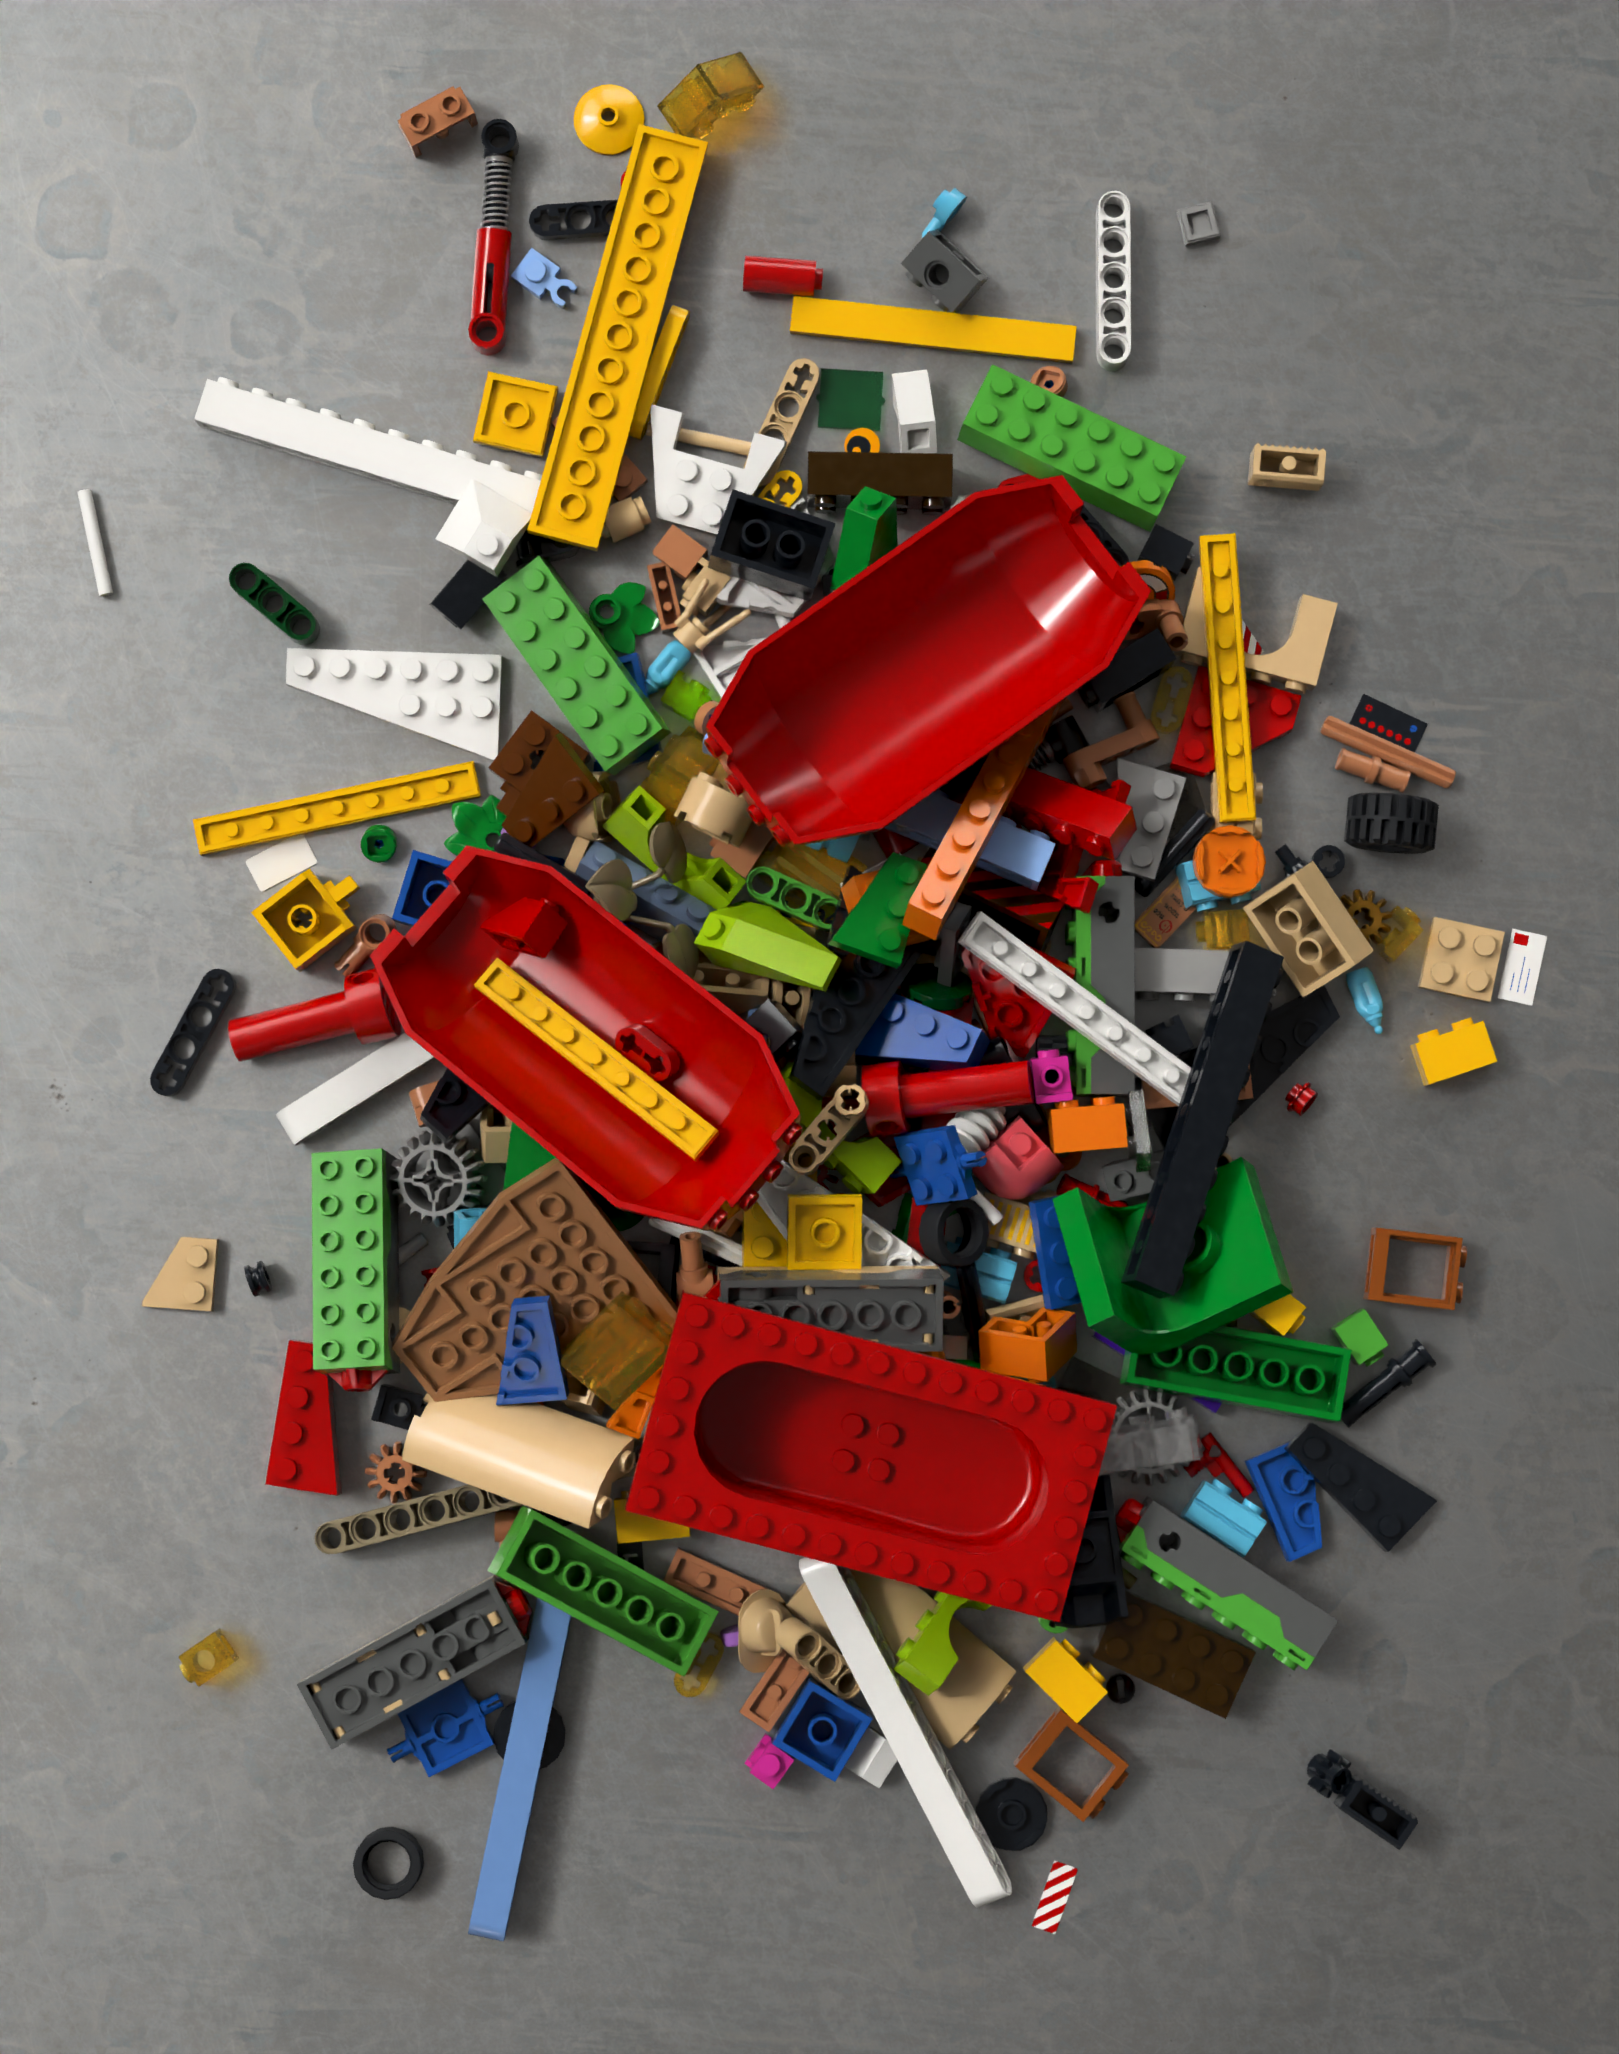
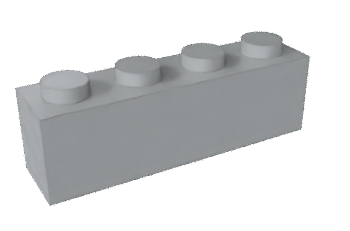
M1135 948V993H1138V1000H1159V994L1174 995V1001L1194 1002L1195 995L1210 996V1002H1213L1229 951ZM1277 987L1273 989L1271 998L1277 996Z

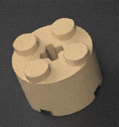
M700 772L697 778L692 777L673 817L681 822L684 820L692 823L691 827L726 844L730 841L734 847L739 848L752 822L746 810L749 807L748 803L742 795L736 797L731 791L724 790V785L719 783L718 779Z

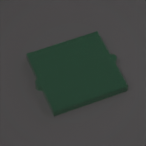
M821 368L820 394L816 396V400L819 402L818 428L849 430L867 428L872 431H880L881 406L885 404V399L882 397L883 372Z

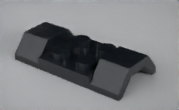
M1110 1474L1098 1477L1060 1622L1055 1621V1626L1072 1629L1110 1625L1128 1618Z

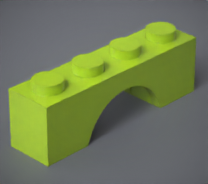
M639 785L619 804L602 827L650 870L656 872L658 866L651 857L649 840L653 828L658 823L665 822L666 808ZM687 852V867L684 876L678 882L671 884L718 910L731 903L746 883V880L720 857L705 859ZM664 874L661 878H663V879H665L666 881H668L667 878H666V876H665V874Z
M788 1062L780 1072L800 1112V1126L804 1132L822 1111L823 1098L818 1101L789 1079L794 1062ZM826 1122L819 1126L822 1131L820 1139L827 1141V1137L830 1140L836 1137L828 1128ZM875 1136L862 1137L853 1142L843 1140L823 1164L830 1169H837L844 1176L842 1182L852 1192L856 1194H874L902 1161Z
M938 1591L934 1596V1599L938 1601L932 1612L927 1609L917 1621L915 1627L919 1631L913 1640L908 1637L896 1653L900 1660L893 1670L929 1696L941 1687L959 1659L949 1638V1625L954 1612L964 1608L985 1611L992 1605Z

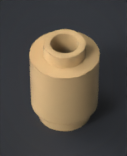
M630 496L610 505L602 533L604 539L611 537L613 543L645 530L644 526L652 523L641 496L633 500Z

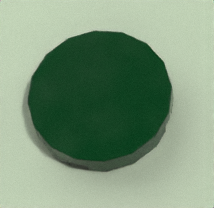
M934 963L913 965L901 983V992L906 998L912 1001L915 998L922 1001V1005L938 1011L957 1010L964 1006L965 1001L969 1003L972 999L973 983L967 974L960 971L951 987L937 983L938 967H935Z

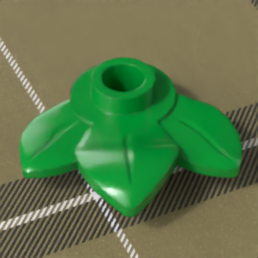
M633 582L620 584L612 594L599 595L590 604V619L596 627L603 629L605 640L612 649L624 654L634 653L636 646L635 636L650 633L660 625V621L653 610L641 603L646 592L644 585ZM606 606L614 610L613 616L608 619L600 615L601 609Z
M490 795L484 801L482 807L470 802L454 803L452 805V819L458 832L446 839L444 842L445 847L456 856L466 845L496 852L494 847L487 845L486 841L487 837L491 834L501 835L502 824L506 816L496 809L500 800Z

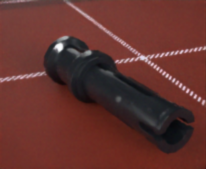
M1417 1339L1412 1342L1413 1346L1397 1359L1391 1358L1386 1365L1388 1368L1379 1376L1371 1380L1343 1403L1341 1420L1348 1428L1399 1387H1409L1412 1384V1379L1428 1366L1433 1368L1437 1365Z

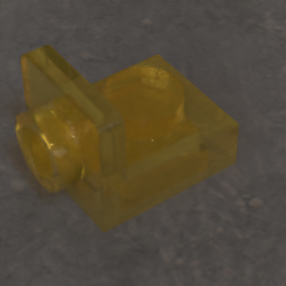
M1395 906L1390 911L1392 912V918L1403 929L1399 931L1395 927L1383 939L1382 944L1385 948L1379 955L1389 964L1394 962L1423 932V929L1418 925L1421 922L1420 918L1406 906L1403 909Z

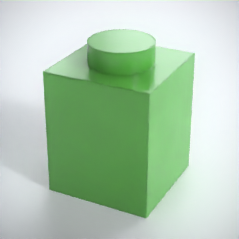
M1359 1308L1330 1328L1341 1346L1352 1350L1350 1359L1355 1365H1360L1363 1362L1366 1367L1372 1365L1384 1356L1382 1350L1389 1345L1367 1311Z

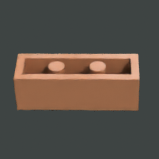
M663 562L647 565L662 634L676 631L678 627L674 622L681 616L671 569Z

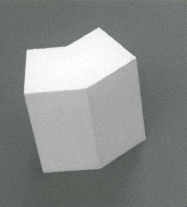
M868 1727L845 1767L880 1788L897 1762V1758L886 1737L876 1729Z

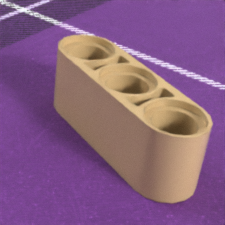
M796 1617L785 1619L779 1625L775 1635L778 1645L822 1685L843 1700L854 1698L861 1689L845 1658L820 1634Z

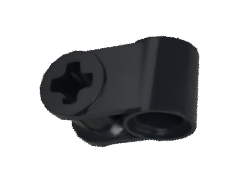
M526 529L516 545L519 559L516 561V567L522 569L537 556H541L550 562L571 558L579 552L581 547L570 544L566 548H559L555 546V540L529 534ZM527 541H529V546H530V551H531L530 554H529V549H528Z

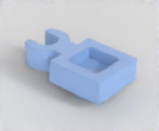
M532 247L511 275L513 281L540 300L548 292L551 294L553 303L562 309H565L567 305L563 299L558 297L560 290L568 289L574 294L577 292V287L572 281L557 279L561 272L560 267Z

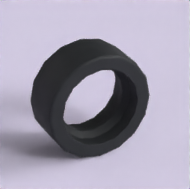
M970 1199L929 1204L921 1217L919 1225V1239L925 1255L933 1263L942 1266L962 1267L971 1265L981 1257L989 1237L986 1215L983 1209ZM956 1210L963 1221L964 1235L958 1250L951 1253L944 1241V1227L950 1213Z
M396 1827L379 1828L367 1835L357 1848L353 1861L354 1875L360 1887L372 1897L383 1900L400 1898L410 1892L420 1879L424 1867L423 1850L417 1839L406 1830ZM390 1841L398 1843L405 1848L409 1855L410 1868L403 1880L396 1884L386 1885L379 1883L371 1876L368 1871L367 1860L369 1853L375 1846L382 1842Z

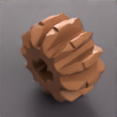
M401 1441L394 1443L393 1454L387 1444L381 1445L380 1451L384 1459L378 1454L372 1453L369 1459L377 1464L378 1467L365 1468V1474L376 1475L377 1479L367 1484L368 1487L371 1489L379 1484L382 1486L377 1494L379 1499H383L387 1492L391 1491L390 1501L393 1504L398 1502L399 1491H401L406 1501L411 1500L412 1493L408 1486L416 1491H421L423 1485L416 1481L415 1477H427V1471L416 1470L415 1466L417 1465L402 1460ZM395 1462L401 1464L399 1469H405V1476L398 1478L397 1482L392 1481L393 1475L389 1477L387 1473L388 1469L394 1467Z

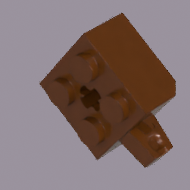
M532 710L488 767L493 774L504 781L500 789L506 794L498 803L496 809L506 817L534 772L535 765L532 760L536 756L541 758V755H544L554 736L560 733L558 729ZM561 732L584 764L587 765L591 760L589 752Z

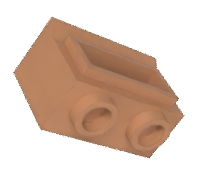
M454 86L400 114L401 118L397 120L399 128L416 158L422 155L418 147L420 143L435 135L439 139H445L449 135L448 128L467 119L472 128L478 125L475 112L461 87L455 89Z

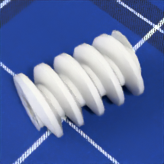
M1005 1107L957 1112L955 1118L950 1120L947 1126L955 1125L960 1142L967 1153L985 1150L989 1147V1140L996 1139L998 1131L1006 1127L1007 1122L1003 1116L1006 1109Z

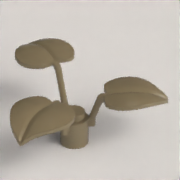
M670 821L662 822L653 828L649 840L651 857L658 866L656 872L632 883V874L629 867L624 861L614 859L602 865L593 874L585 887L594 894V901L619 921H622V923L633 922L666 930L667 933L662 939L664 956L693 979L699 962V948L694 944L696 938L692 930L686 924H678L674 928L671 923L631 915L632 911H635L637 908V897L632 890L652 882L664 874L670 883H676L681 880L686 871L687 852L684 841L677 828Z

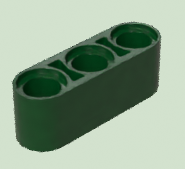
M243 562L232 568L229 574V582L239 597L293 642L299 645H309L317 640L320 634L319 622L309 610L251 563ZM252 573L256 576L254 586L247 590L239 588L240 578L244 574ZM273 596L283 598V606L277 612L266 610V603ZM299 619H308L311 622L310 630L304 635H296L293 631V626Z

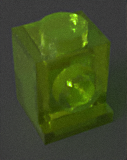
M678 670L660 700L661 705L694 724L699 708L706 702L713 700L708 695L710 690L706 686L693 679L690 683L685 682V673Z

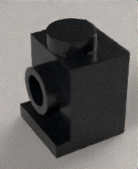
M1179 1015L1169 1019L1172 1026L1168 1028L1162 1022L1145 1030L1146 1035L1175 1056L1194 1047Z
M382 1384L371 1420L409 1430L414 1415L421 1417L427 1404H424L425 1401L423 1399L425 1395ZM398 1402L406 1404L408 1408L406 1415L399 1416L395 1413V1405Z

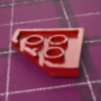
M1198 666L1169 768L1203 778L1215 772L1208 668ZM1246 679L1251 752L1260 749L1261 746L1276 738L1279 739L1291 733L1300 705L1301 695Z
M963 946L961 957L973 983L972 988L980 1011L984 1014L990 1039L1001 1035L1005 1042L1007 1040L1015 1055L1025 1059L1052 1012ZM1029 946L1073 979L1076 968Z

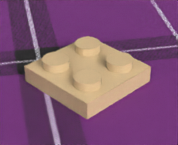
M1433 917L1418 988L1487 1003L1491 1002L1505 932Z

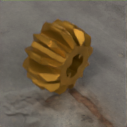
M1360 889L1353 891V901L1346 894L1342 895L1340 901L1356 925L1358 920L1353 918V915H1358L1362 911L1366 913L1365 919L1370 921L1369 926L1365 924L1359 929L1370 944L1371 939L1375 944H1381L1383 939L1378 931L1382 933H1389L1391 931L1389 925L1381 922L1392 917V912H1380V908L1385 906L1387 901L1383 898L1374 904L1375 891L1372 890L1368 891L1364 900Z

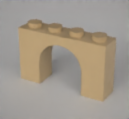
M1198 567L1195 572L1183 618V628L1188 636V639H1186L1188 644L1184 649L1174 652V655L1181 656V662L1193 666H1201L1202 662L1207 663L1201 567ZM1303 594L1298 601L1289 638L1283 647L1265 655H1254L1244 652L1246 674L1251 675L1250 680L1270 685L1271 681L1284 683L1286 690L1305 694L1306 689L1312 691L1317 685L1338 603Z

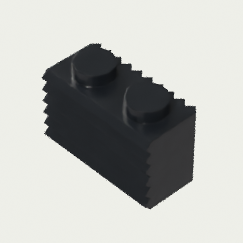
M1352 1775L1349 1787L1339 1794L1334 1801V1804L1340 1810L1398 1850L1402 1848L1418 1824L1416 1816L1357 1775Z

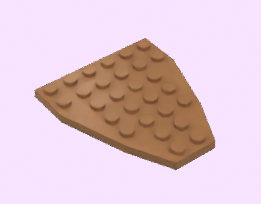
M554 1158L497 1195L431 1276L395 1337L392 1349L435 1402L498 1394L500 1388V1376L505 1356L510 1311L514 1298L550 1295L564 1367L568 1368L565 1369L567 1378L626 1364L664 1341L672 1334L678 1307L576 1174L557 1158Z

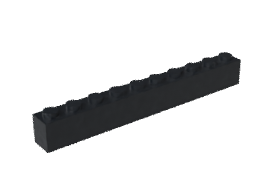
M1247 940L1232 945L1121 1280V1283L1159 1299L1174 1296L1183 1284L1184 1273L1182 1270L1186 1259L1190 1257L1195 1247L1196 1241L1193 1236L1197 1225L1201 1223L1206 1213L1207 1206L1204 1202L1208 1191L1212 1189L1217 1179L1218 1172L1215 1168L1219 1157L1223 1155L1228 1145L1229 1138L1226 1134L1230 1123L1234 1121L1239 1111L1240 1104L1237 1100L1241 1089L1246 1086L1250 1077L1248 1066L1251 1057L1257 1052L1261 1044L1259 1033L1262 1023L1267 1020L1272 1010L1270 999L1273 989L1279 985L1283 975V970L1280 969L1284 959L1283 956Z

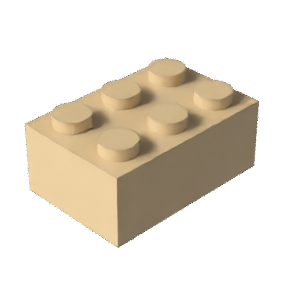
M1311 861L1243 907L1271 951L1284 957L1281 966L1302 997L1307 996L1352 968L1374 951L1314 861Z

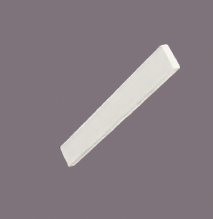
M982 911L976 913L958 940V943L1179 1106L1191 1067Z

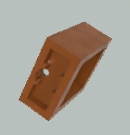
M1377 1227L1371 1228L1363 1299L1455 1310V1303H1461L1463 1294V1282H1458L1459 1267L1464 1268L1467 1259V1246H1462L1463 1238ZM1390 1239L1447 1246L1441 1299L1384 1293Z
M1060 1706L1055 1709L1013 1762L1018 1770L1082 1822L1088 1816L1094 1819L1106 1803L1102 1798L1111 1787L1117 1790L1129 1775L1125 1771L1129 1766L1127 1761L1081 1723H1076ZM1066 1726L1114 1764L1081 1806L1033 1768Z

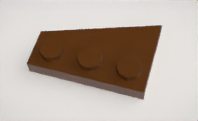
M561 732L554 736L502 824L509 835L531 848L605 791Z

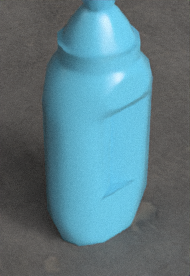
M673 640L667 644L648 668L645 683L649 695L668 687L689 662L692 653L678 641Z
M1368 967L1347 973L1346 982L1357 1012L1365 1018L1366 1022L1375 1027L1374 1031L1376 1034H1381L1383 1032V1028L1380 1026L1383 1017V1000L1373 973Z

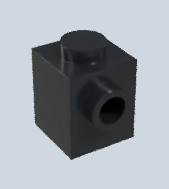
M1155 524L1137 561L1147 560L1154 562L1156 566H1163L1169 571L1172 579L1175 581L1179 572L1187 574L1196 556L1190 553L1194 543Z

